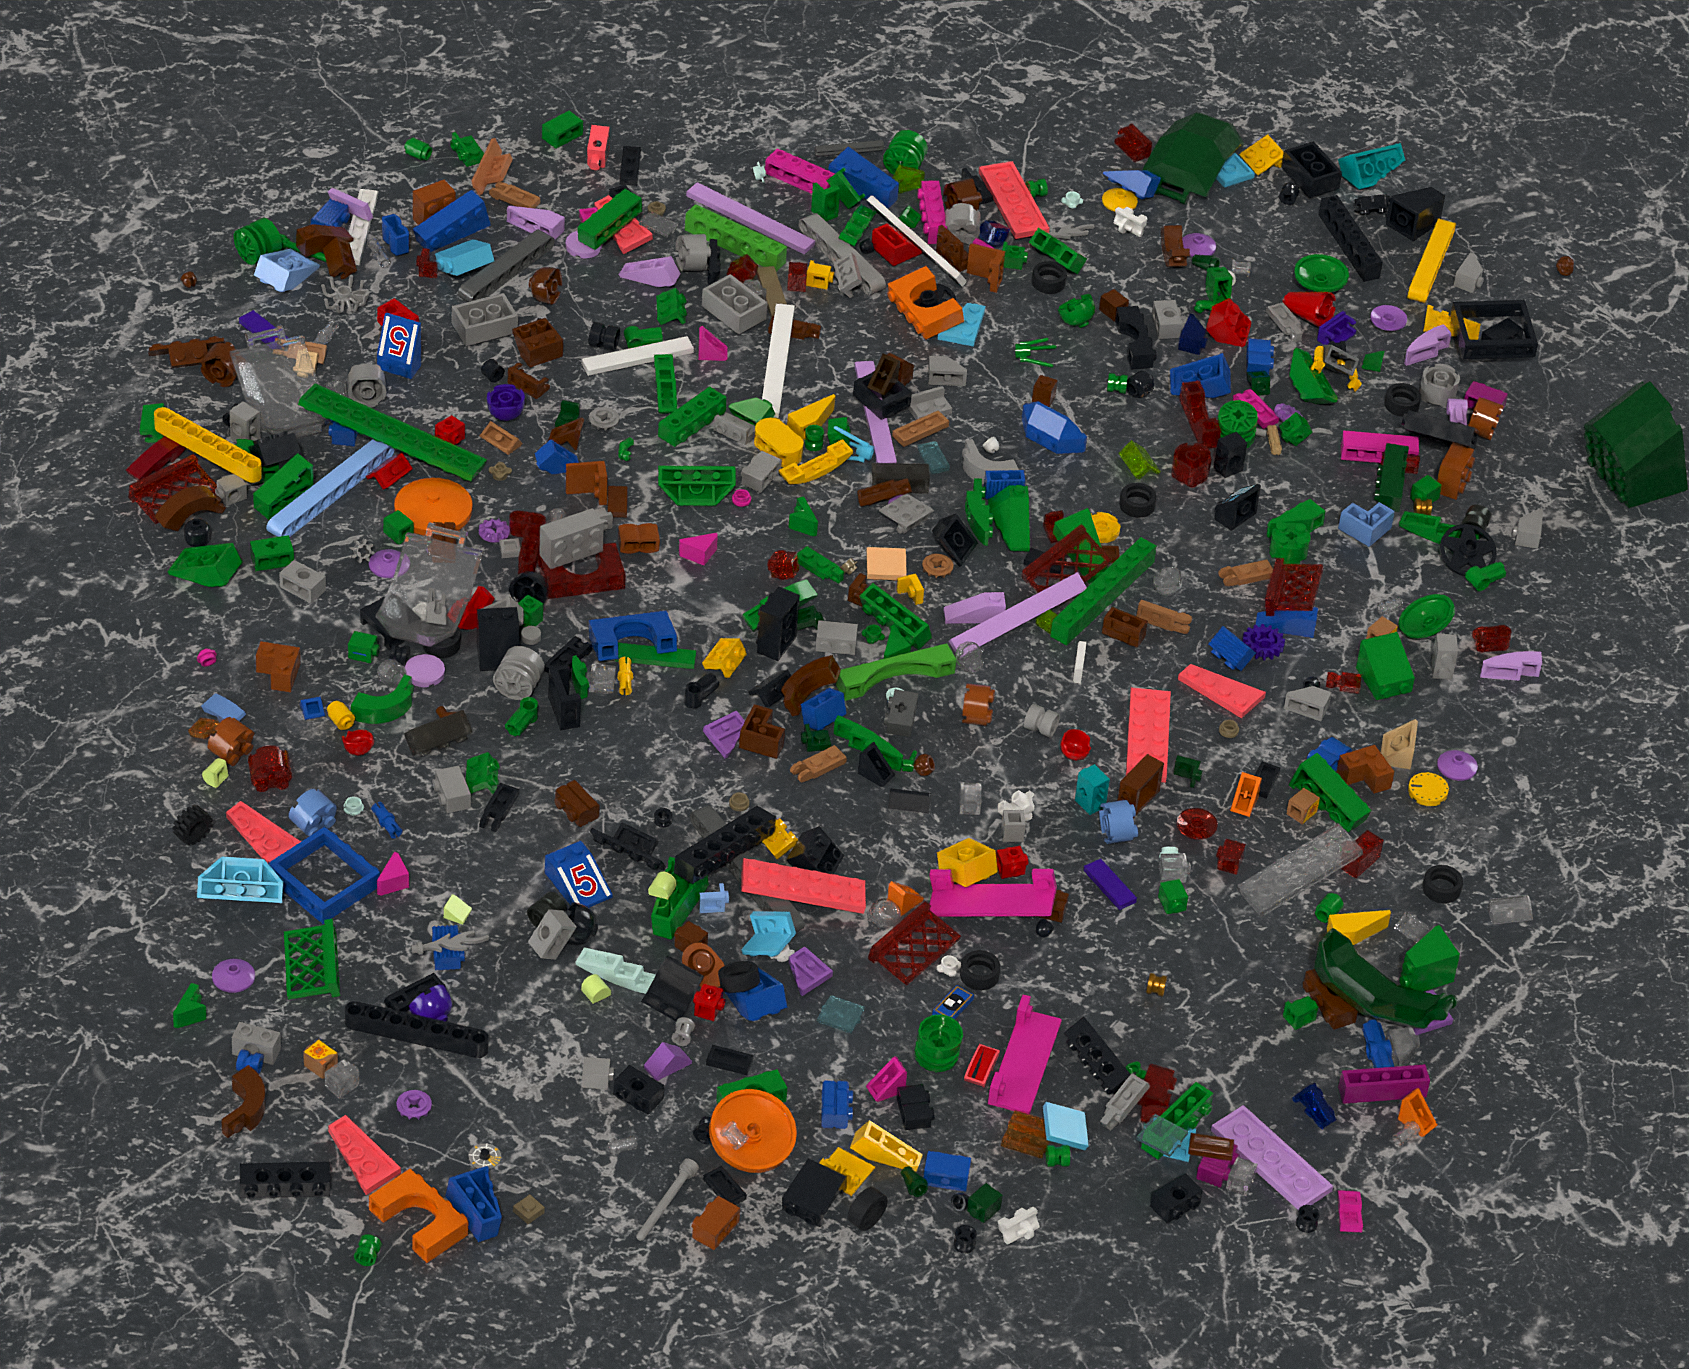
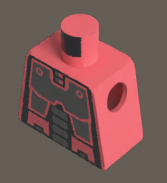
M592 125L587 148V165L592 170H599L600 167L604 168L606 166L609 154V127ZM597 140L602 143L600 147L596 146Z

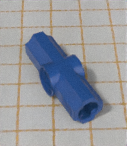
M1369 1020L1362 1027L1366 1040L1368 1059L1372 1060L1374 1068L1394 1067L1391 1057V1042L1389 1039L1386 1040L1381 1023L1377 1022V1020Z

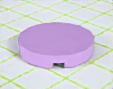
M578 231L571 233L566 238V250L574 257L577 255L583 259L592 258L598 255L602 249V245L594 250L578 241Z
M417 655L406 662L405 675L412 676V684L423 688L429 687L432 684L435 686L444 678V663L433 655Z

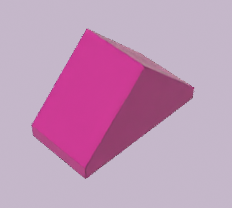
M701 326L699 328L698 360H727L728 347Z
M712 533L679 539V555L698 564L705 565L717 550L718 534Z
M396 852L393 853L377 880V895L382 896L409 888V873Z
M894 1056L866 1087L877 1102L896 1096L897 1087L906 1086L907 1071L899 1059Z

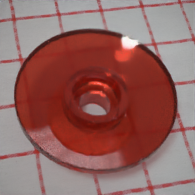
M1189 808L1179 814L1177 827L1182 834L1189 838L1206 839L1215 834L1218 822L1215 816L1207 810Z

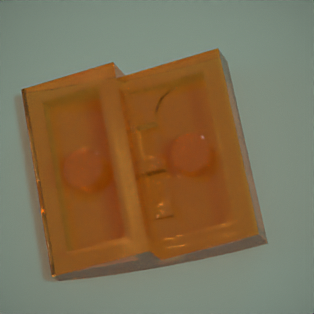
M1015 1110L1009 1121L1008 1129L1002 1138L1001 1147L1042 1159L1046 1152V1146L1050 1142L1046 1140L1044 1119Z

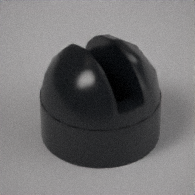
M870 238L860 242L859 247L862 253L874 252V246Z
M1308 677L1303 682V688L1311 687L1310 683L1320 688V682L1317 677Z
M1040 919L1036 925L1037 935L1043 938L1048 937L1054 930L1052 923L1045 919Z
M965 1193L953 1195L951 1198L953 1209L956 1211L966 1210L968 1208L969 1196Z

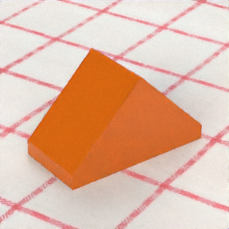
M1244 772L1241 773L1230 811L1248 817L1251 816L1259 797L1262 778Z
M893 881L889 884L887 905L901 916L924 900V897L910 886Z
M1416 1088L1402 1099L1398 1120L1421 1137L1437 1126L1419 1088Z

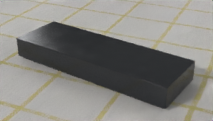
M623 146L619 185L637 186L641 147Z

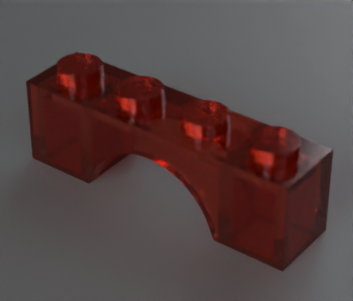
M1200 381L1182 383L1179 400L1200 449L1216 448L1221 435V429L1217 419L1209 418L1205 392Z

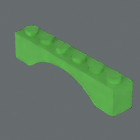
M946 643L841 669L836 686L840 692H843L844 700L846 701L864 696L875 684L893 676L918 674L938 678L954 674L956 658Z

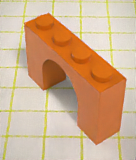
M927 266L888 283L889 292H887L889 300L896 304L899 312L904 313L907 321L914 325L916 332L921 334L925 340L964 322L963 308L954 298L929 308L919 307L914 304L923 291L937 290L935 276Z
M408 1169L369 1195V1210L383 1223L400 1211L411 1207L424 1208L436 1217L432 1223L412 1236V1250L426 1263L468 1235V1220L466 1216L456 1211L448 1200L445 1201L434 1187H430L420 1174H416L411 1169Z

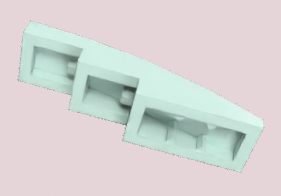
M584 948L576 960V965L584 970L597 974L600 978L616 985L646 994L656 974L644 972V968L641 965L624 962L622 955Z

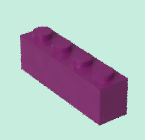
M1425 1064L1343 1070L1338 1088L1343 1104L1400 1100L1416 1088H1419L1423 1097L1426 1098L1430 1078Z

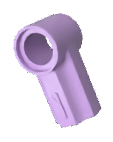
M1448 398L1446 412L1451 422L1467 425V400Z

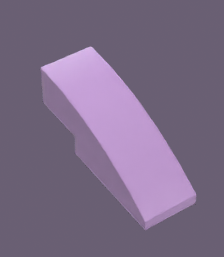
M1444 324L1423 333L1408 347L1404 364L1407 366L1436 357L1438 350L1449 347L1452 333Z
M1513 652L1483 661L1480 677L1520 681L1521 675L1539 677L1542 665L1541 652Z

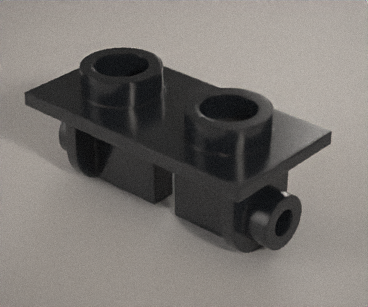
M1374 195V202H1371V196L1358 197L1354 200L1355 206H1358V209L1354 210V212L1360 211V215L1370 214V210H1377V213L1388 212L1390 195Z

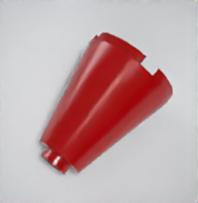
M1289 292L1283 298V303L1293 314L1317 327L1333 318L1336 307H1333V301L1336 302V298L1331 292Z

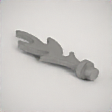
M1073 224L1062 227L1058 233L1055 232V229L1049 233L1056 238L1070 239L1071 236L1088 235L1089 231L1086 229H1094V224L1081 225L1073 228Z
M472 930L460 933L450 939V934L448 933L431 943L422 945V942H417L416 945H411L412 954L418 953V955L423 954V951L426 950L442 952V947L453 951H466L468 946L462 944L485 942L489 940V935L479 938H468L475 935V931Z

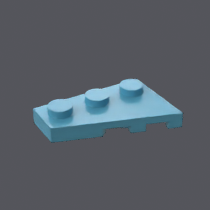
M967 303L963 307L964 322L939 333L938 340L974 347L986 306Z

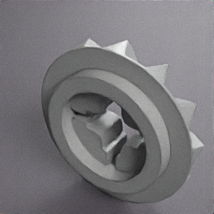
M601 407L594 409L589 414V422L592 427H597V430L604 429L606 431L607 428L613 429L614 426H618L619 415L611 408Z

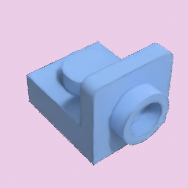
M719 883V892H703L699 894L700 913L725 912V903H729L728 891H724L723 883Z

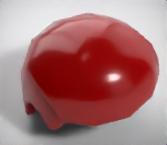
M1078 729L1068 730L1064 733L1060 747L1062 753L1071 760H1084L1091 750L1090 737Z
M367 730L348 731L346 737L342 736L345 750L354 756L368 753L375 742L372 733Z

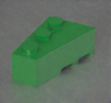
M297 453L253 493L254 509L268 520L313 486V465Z

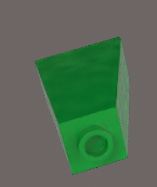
M1086 508L1054 523L1053 535L1089 584L1092 583L1107 569L1108 565L1090 510Z

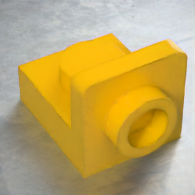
M912 574L899 577L897 579L898 594L907 592L916 605L922 604L924 588L917 575Z

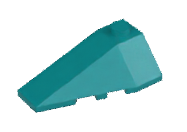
M1401 143L1338 159L1342 176L1358 189L1374 186L1387 173L1405 161Z

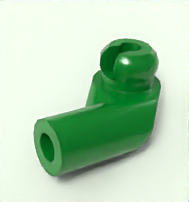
M631 437L619 443L618 457L621 460L629 461L631 459L630 455L632 453L628 451V448L634 445V440Z

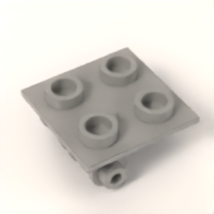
M908 493L879 509L881 513L898 523L897 531L900 534H905L910 528L913 529L921 522L928 520L930 513L934 512L932 508Z

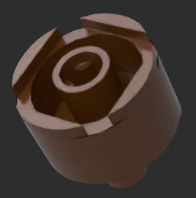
M972 178L952 182L944 187L943 194L944 196L947 195L946 209L949 210L958 203L970 204L976 211L979 209L982 196L980 192H977Z
M217 343L211 347L202 359L200 369L203 376L213 384L218 382L221 383V387H228L232 385L243 370L246 360L232 343Z

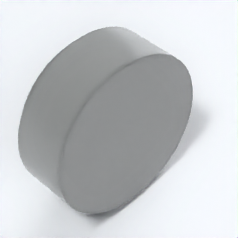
M535 626L524 627L521 631V640L525 644H537L541 640L540 629Z

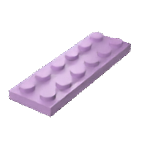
M1244 1105L1211 1126V1131L1217 1137L1234 1139V1144L1238 1145L1237 1153L1240 1154L1239 1157L1296 1209L1299 1210L1303 1205H1312L1332 1192L1333 1185Z

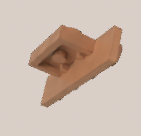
M495 138L491 139L472 179V186L476 189L478 195L483 194L487 184L503 181L513 160L510 153L501 155L502 150Z

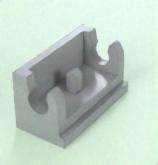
M429 588L426 604V622L446 625V595L442 592L441 600L437 601L434 599L435 589Z

